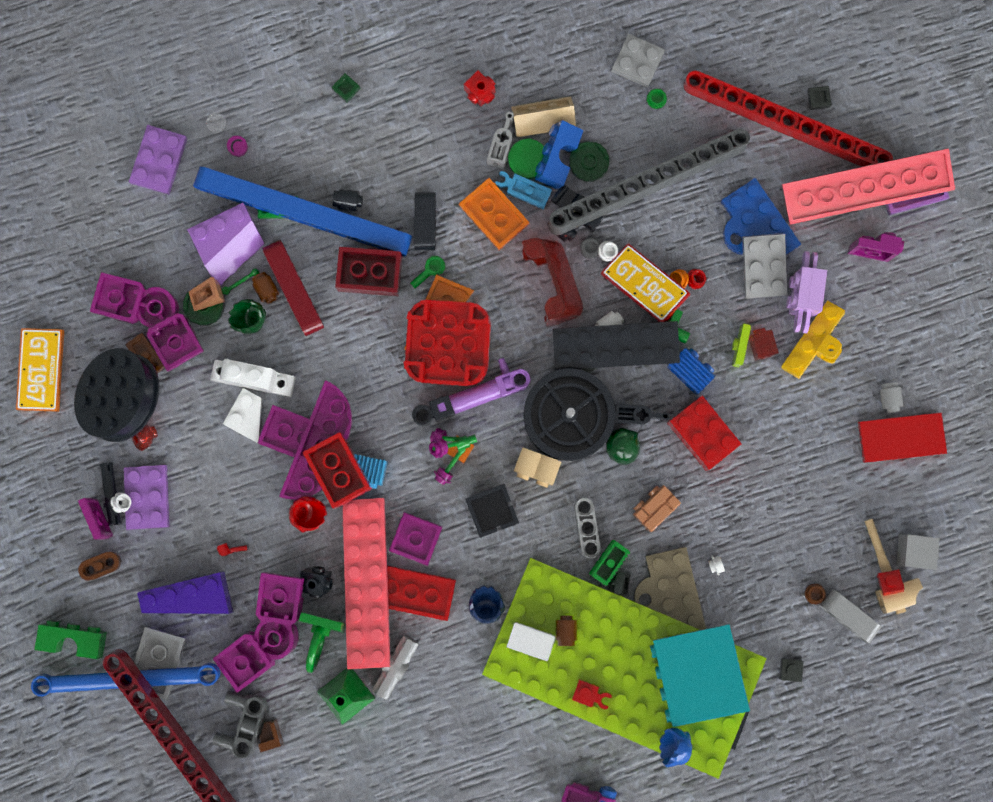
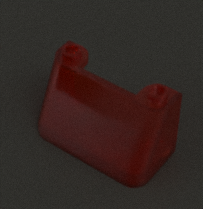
M530 238L522 241L521 253L524 261L531 260L537 267L547 264L557 296L551 297L545 304L546 316L544 321L547 328L579 317L583 311V303L562 244L556 240Z

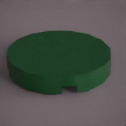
M582 142L576 150L571 152L569 158L570 169L579 180L595 182L607 173L609 154L597 142Z
M188 291L183 300V311L194 324L209 326L216 323L222 317L224 302L194 311Z

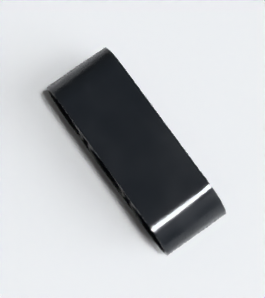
M415 192V250L436 249V192Z

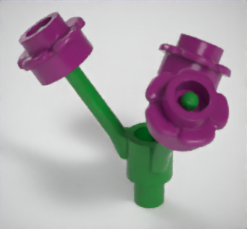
M436 428L431 433V443L429 444V451L435 458H441L443 455H446L450 447L456 446L458 449L457 454L446 469L439 467L437 471H434L436 475L434 479L442 485L446 483L451 484L450 480L453 478V475L449 471L466 451V448L476 443L477 439L475 434L468 437L466 435L463 437H449L446 430Z

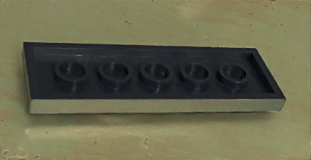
M678 321L552 329L555 370L680 363Z

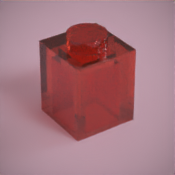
M765 328L753 331V335L749 337V342L755 361L772 357L779 353L772 329L766 331Z

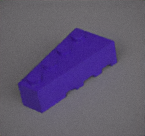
M225 572L137 592L141 613L230 614L234 612Z

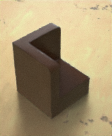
M277 719L264 723L259 737L261 742L258 744L260 753L280 747L284 743Z

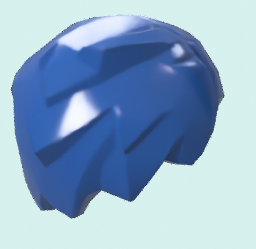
M679 728L666 729L664 731L665 734L660 737L661 745L659 746L661 750L660 758L664 759L662 761L665 767H673L687 763L692 754L690 733L684 732Z

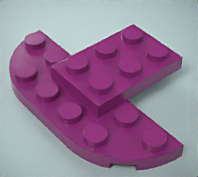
M326 380L310 419L272 405L257 442L260 445L294 457L279 495L281 498L296 500L300 497L313 496L320 492L322 488L302 452L338 432L343 433L346 440L349 437L352 427L350 404L341 390Z

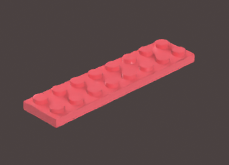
M942 149L782 184L788 222L791 225L955 190L949 149Z
M385 499L351 500L343 504L347 669L391 667Z

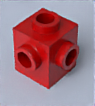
M477 70L464 83V91L468 94L467 97L473 104L478 103L482 107L485 103L489 104L495 98V82L489 76L485 77Z

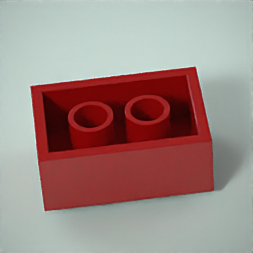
M703 395L667 423L705 471L712 469L742 445Z
M338 432L302 452L333 509L372 489L343 433Z

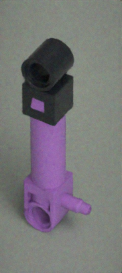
M501 358L498 362L502 375L452 395H445L429 401L430 407L423 404L418 405L412 411V418L417 425L424 427L431 424L433 418H435L436 422L453 417L457 413L495 399L505 398L524 391L529 386L530 375L524 369H516L510 372L505 359ZM517 375L524 376L526 382L523 385L515 384L514 378ZM421 410L428 412V418L425 421H420L417 418V414Z

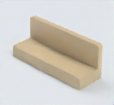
M571 96L511 107L517 137L547 133L553 124L561 120L576 126L575 110Z

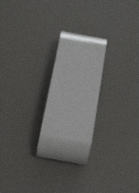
M581 498L574 505L580 549L585 557L595 558L599 555L601 547L594 505L590 499ZM585 501L589 504L590 508L587 513L579 511L578 505L580 502ZM589 522L592 524L593 530L590 534H585L582 531L583 523ZM588 543H594L596 546V551L592 555L585 552V546Z
M834 589L820 605L828 614L867 644L872 641L881 629L877 622Z

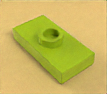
M743 323L740 326L738 338H734L732 350H735L732 362L734 367L739 368L744 363L751 325Z

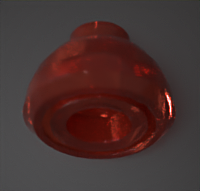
M146 425L138 434L132 437V441L138 450L144 451L150 447L154 438L158 436L156 428Z

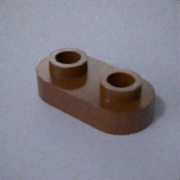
M105 552L87 559L79 565V575L82 579L90 581L115 572L121 565V558L115 552ZM110 558L114 561L112 566L108 564ZM90 566L94 568V572L92 574L88 571Z

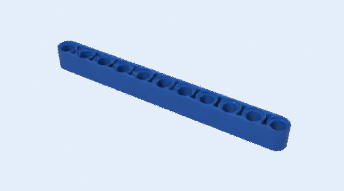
M199 167L193 187L198 190L240 204L244 203L246 206L278 216L281 214L284 216L280 217L381 250L399 251L404 257L407 256L413 238L407 233L206 167Z

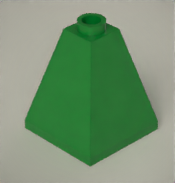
M347 668L317 691L342 725L376 699L354 669Z

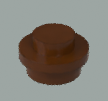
M813 583L806 587L804 595L809 603L817 605L824 601L826 591L820 584Z

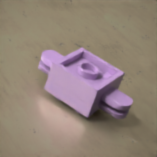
M804 251L801 268L789 280V288H792L791 296L787 298L786 308H789V314L795 315L794 332H799L801 328L802 333H807L810 317L813 318L822 312L827 270L816 269L818 253L812 252L810 257V252Z

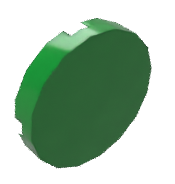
M523 139L515 143L510 149L508 156L511 171L526 179H535L537 175L535 172L536 167L544 156L542 154L543 144L533 139Z

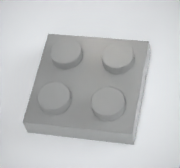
M628 34L611 72L648 88L665 50Z

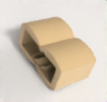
M522 447L514 472L517 473L516 477L528 481L530 477L537 480V485L548 488V485L553 486L561 461Z

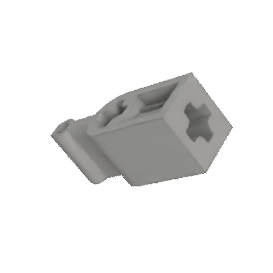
M508 111L506 113L504 128L498 129L494 134L487 156V165L505 169L512 146V133L509 128L513 124V112ZM502 137H506V140H504L503 143L500 142V139H502Z

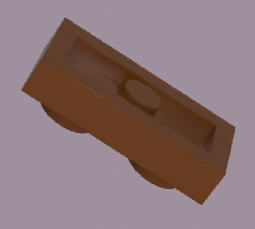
M140 333L125 344L129 351L147 358L153 364L157 373L165 368L144 333Z

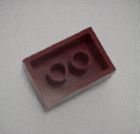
M339 247L335 288L338 292L399 297L402 253L399 251Z

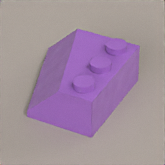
M244 203L187 229L211 277H214L220 283V286L265 244Z

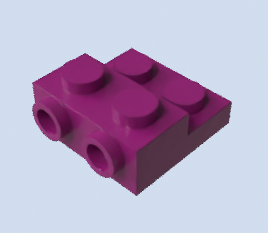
M884 232L875 239L871 236H862L849 246L848 254L888 262L899 253H902L904 241L891 232Z

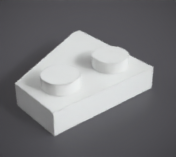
M243 388L223 424L257 443L260 437L262 398Z

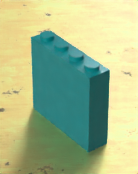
M730 624L653 640L654 645H650L652 658L657 657L659 666L655 667L657 680L662 679L663 688H660L662 701L667 700L668 709L665 710L667 723L672 722V726L677 727L750 711Z

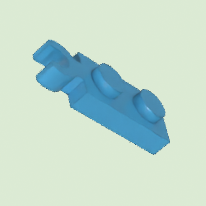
M500 171L499 176L504 177L505 181L502 183L496 181L495 184L498 188L507 187L508 195L544 210L552 189L517 174H514L513 179L509 178L506 172Z

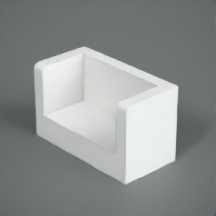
M515 622L507 648L548 661L556 635Z

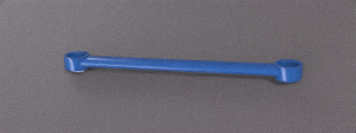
M206 663L199 667L140 670L151 686L197 683L210 686L218 681L220 677V669L214 663ZM207 667L213 669V670L202 671L204 668H207ZM108 673L62 676L41 674L31 682L32 692L40 697L46 696L49 693L119 689ZM125 674L126 680L132 682L131 676ZM204 675H216L213 681H207L203 678ZM40 678H43V679L47 680V681L37 682L38 679H40ZM49 685V690L42 692L38 687Z

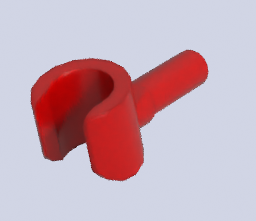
M227 543L217 546L219 555L223 557L234 552L248 550L247 545L230 549Z

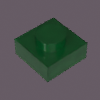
M346 73L331 87L346 103L361 89Z

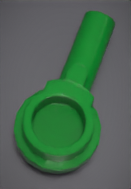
M439 256L428 258L425 270L410 282L414 289L430 275H441L446 267L444 260Z

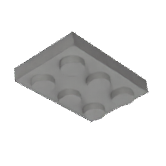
M785 234L743 236L745 298L787 295Z
M145 627L134 664L139 670L178 668L187 638L151 627ZM172 685L151 686L159 698L169 699Z

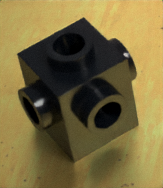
M321 566L308 567L300 572V578H304L302 593H307L313 598H321L330 592L333 586L332 571H327Z

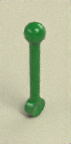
M254 268L250 274L231 286L223 287L222 293L229 295L232 289L259 274V270Z

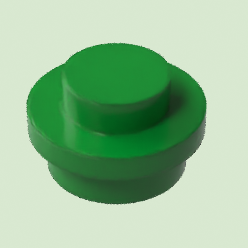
M653 89L648 93L646 101L651 108L660 109L666 104L667 96L663 90Z

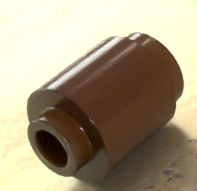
M262 272L252 278V286L262 303L270 304L278 299L279 291L270 275Z
M562 615L560 620H556V640L558 641V646H575V641H577V620H573V616Z

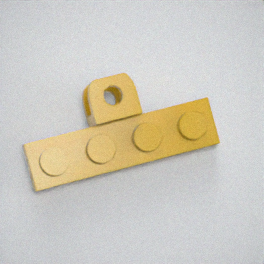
M827 300L822 312L817 314L809 326L808 332L804 333L781 368L800 379L815 356L825 362L835 363L842 353V344L830 334L844 316L845 310Z

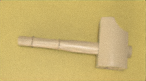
M873 519L865 521L881 572L892 571ZM919 578L903 582L904 592L883 596L881 589L876 590L877 600L883 614L893 611L896 614L906 612V607L915 605L917 594L923 589Z

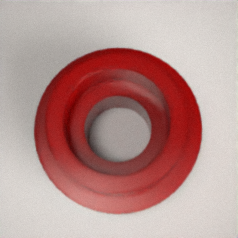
M692 269L687 273L689 287L700 289L704 286L706 275L702 270Z

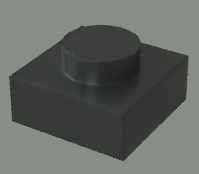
M829 86L808 88L807 94L810 110L830 108L832 106Z
M617 572L612 583L613 588H615L614 593L628 594L630 573Z
M781 658L779 679L802 682L804 661Z

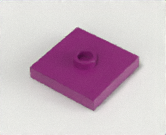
M83 498L78 500L94 540L113 537L98 499Z
M404 512L389 551L428 566L443 527Z

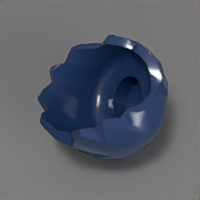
M485 585L476 588L469 600L470 615L473 619L483 624L498 621L506 607L500 592L496 591L492 586L487 588Z

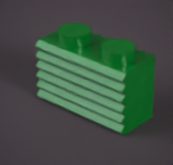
M612 540L589 572V575L607 586L608 582H611L613 575H616L615 572L618 571V568H621L620 565L623 564L630 551L615 540Z

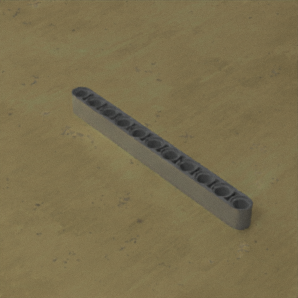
M736 129L555 210L550 215L548 229L554 235L564 234L735 157L745 151L750 141V135L744 129ZM718 148H723L725 151H720ZM700 156H705L707 159L704 160ZM685 163L689 165V168L683 167L681 164ZM667 171L670 172L672 175L667 176L663 172ZM645 180H652L654 184H648ZM627 188H633L636 192H630ZM609 196H615L618 200H611ZM597 204L600 208L594 209L590 205ZM578 212L581 214V216L575 217L572 215V213ZM555 220H559V221H561L563 224H562V225H556V224H554L553 222H554Z

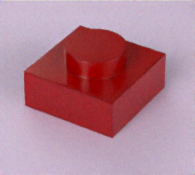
M899 569L878 573L877 578L883 596L904 592L905 588Z

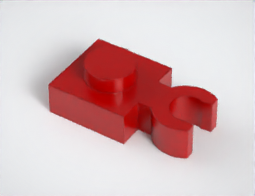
M579 679L572 700L589 707H593L594 702H596L600 708L608 709L609 706L602 703V698L608 697L611 699L612 695L608 692L597 693L599 686Z

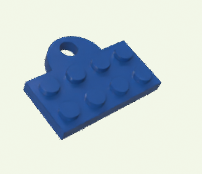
M756 178L721 200L722 205L731 216V219L724 227L723 238L726 246L732 252L743 255V236L784 233L786 255L801 245ZM736 234L740 236L741 243L738 245L733 244L730 240L731 235Z

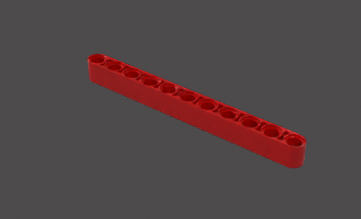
M700 71L689 72L683 86L688 94L863 167L877 164L878 158L883 159L884 162L893 160L892 154L885 149ZM689 80H696L699 85L693 86ZM709 87L715 88V89L717 90V93H716V94L710 93V92L708 91V88H709ZM727 95L734 96L736 101H729ZM751 103L754 109H748L745 104ZM764 111H770L773 117H767ZM783 119H789L792 125L784 124ZM802 127L809 128L810 133L803 132ZM821 134L826 135L829 141L822 140ZM839 143H845L848 149H842ZM859 150H863L866 153L865 158L859 155Z

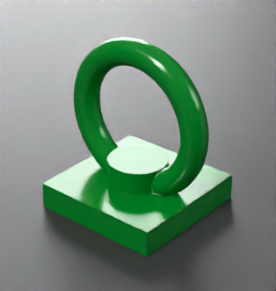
M301 612L299 621L312 625L311 632L313 636L305 668L308 673H313L322 653L325 636L329 637L331 630L344 633L346 625Z

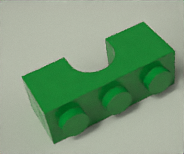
M47 620L46 623L38 625L34 650L51 653L61 652L64 641L67 638H71L77 645L76 656L92 659L103 657L107 632L100 631L101 628L88 626V629H81L79 624L67 623V626H61L59 621Z

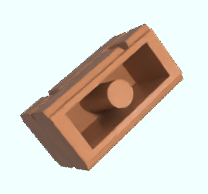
M664 485L660 488L655 486L648 493L650 498L646 502L641 500L633 508L635 512L632 515L649 532H653L681 504Z

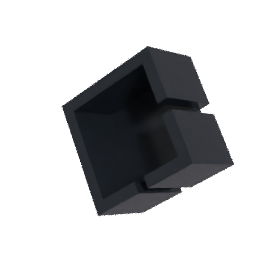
M505 484L465 498L480 538L497 532L496 527L500 526L502 530L519 523L513 505L508 507L507 503L511 502Z

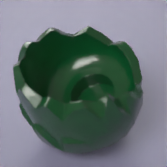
M244 299L233 304V309L229 311L230 317L228 322L235 331L244 334L256 333L261 330L265 322L266 311L260 303L252 299Z
M626 428L612 431L606 442V452L610 459L622 465L633 463L640 452L638 433Z

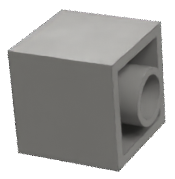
M899 534L896 566L937 570L940 538Z

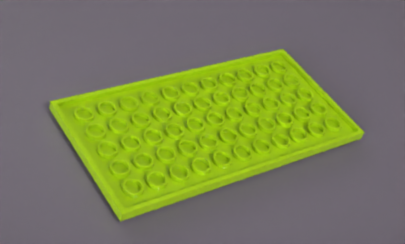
M532 558L529 560L482 675L658 753H661L659 748L661 745L660 737L665 734L664 731L666 729L679 728L684 732H689L692 754L685 765L717 779L721 775L745 714L744 712L673 727L672 722L667 723L665 710L668 709L667 700L662 701L660 688H663L662 679L657 680L655 667L659 665L657 657L652 658L650 645H654L653 640L700 629ZM560 616H573V620H577V641H575V646H558V641L555 639L548 661L507 648L515 622L556 635V620H560ZM735 645L749 704L767 658ZM579 679L599 686L597 693L608 692L612 695L611 699L608 697L602 698V703L609 706L608 709L600 708L596 702H594L593 707H589L572 700Z

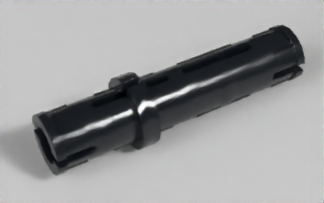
M109 462V464L102 463L99 466L105 497L103 506L106 508L108 526L122 524L120 513L115 512L110 503L111 498L117 493L113 462Z

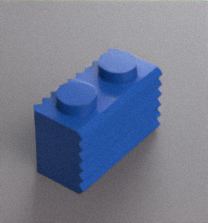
M685 348L679 354L680 363L669 364L667 368L695 395H698L715 378L713 374L714 369L708 363L703 364L698 359L700 356L695 350Z

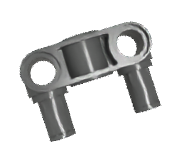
M228 691L224 703L239 707L243 711L237 726L236 736L231 737L217 732L213 737L212 745L229 749V752H232L238 758H245L256 750L268 709V701L261 695L246 694L244 696ZM254 700L260 703L259 711L253 709ZM242 742H245L249 747L247 753L241 750Z

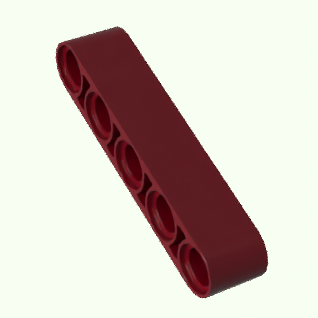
M281 239L263 247L264 255L304 335L308 336L325 328Z

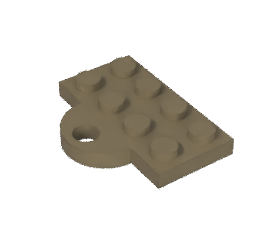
M682 547L645 556L650 577L643 579L637 585L634 592V602L641 604L639 602L640 596L647 593L650 595L651 601L645 607L697 629H706L687 548Z

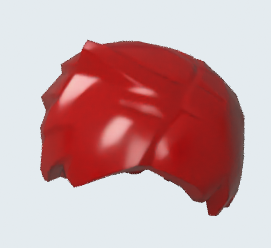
M311 496L296 499L289 509L290 523L303 533L318 529L325 522L324 517L327 515L325 505Z

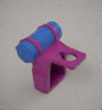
M573 782V784H567L561 802H616L617 791L610 786L600 787L599 792L592 791L586 785Z

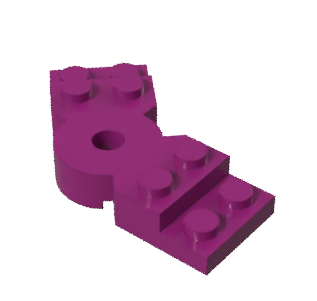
M101 272L89 312L130 324L140 321L148 327L147 337L168 372L204 352L187 317L179 314L178 302L170 292L160 287H151L147 290L141 282ZM156 304H160V311L153 313V307Z
M269 572L261 573L256 616L261 622L255 632H247L213 658L237 693L273 667L275 660L284 658L297 646L299 634L294 623L299 620L303 608L304 598L302 597L304 578ZM273 633L279 636V642L273 639Z

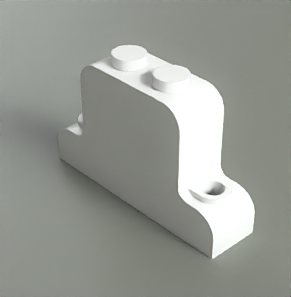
M224 359V361L214 360L210 380L292 398L296 377L278 373L271 368ZM219 368H222L221 374L219 375L218 370ZM284 380L285 386L280 388L278 382Z

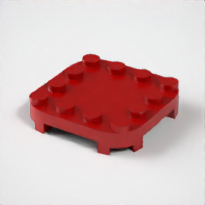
M427 299L420 300L408 311L406 318L408 319L405 361L403 362L404 369H406L411 378L421 383L459 386L475 385L484 379L488 369L491 320L486 309L472 302Z

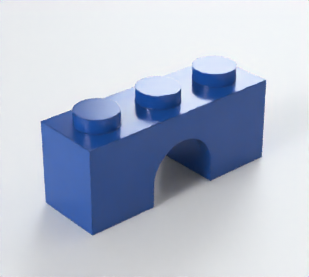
M564 120L552 125L549 131V142L545 144L542 150L544 156L535 170L537 173L535 180L554 189L564 186L570 167L561 162L559 158L560 149L569 153L576 150L584 130Z

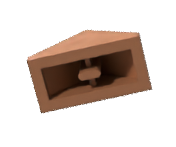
M210 277L189 291L194 311L225 302L220 283L214 277Z

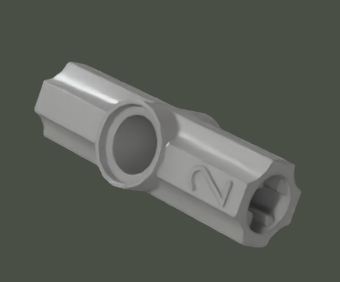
M403 635L394 653L390 655L391 667H383V672L372 692L386 700L390 697L398 680H401L408 668V663L419 643Z

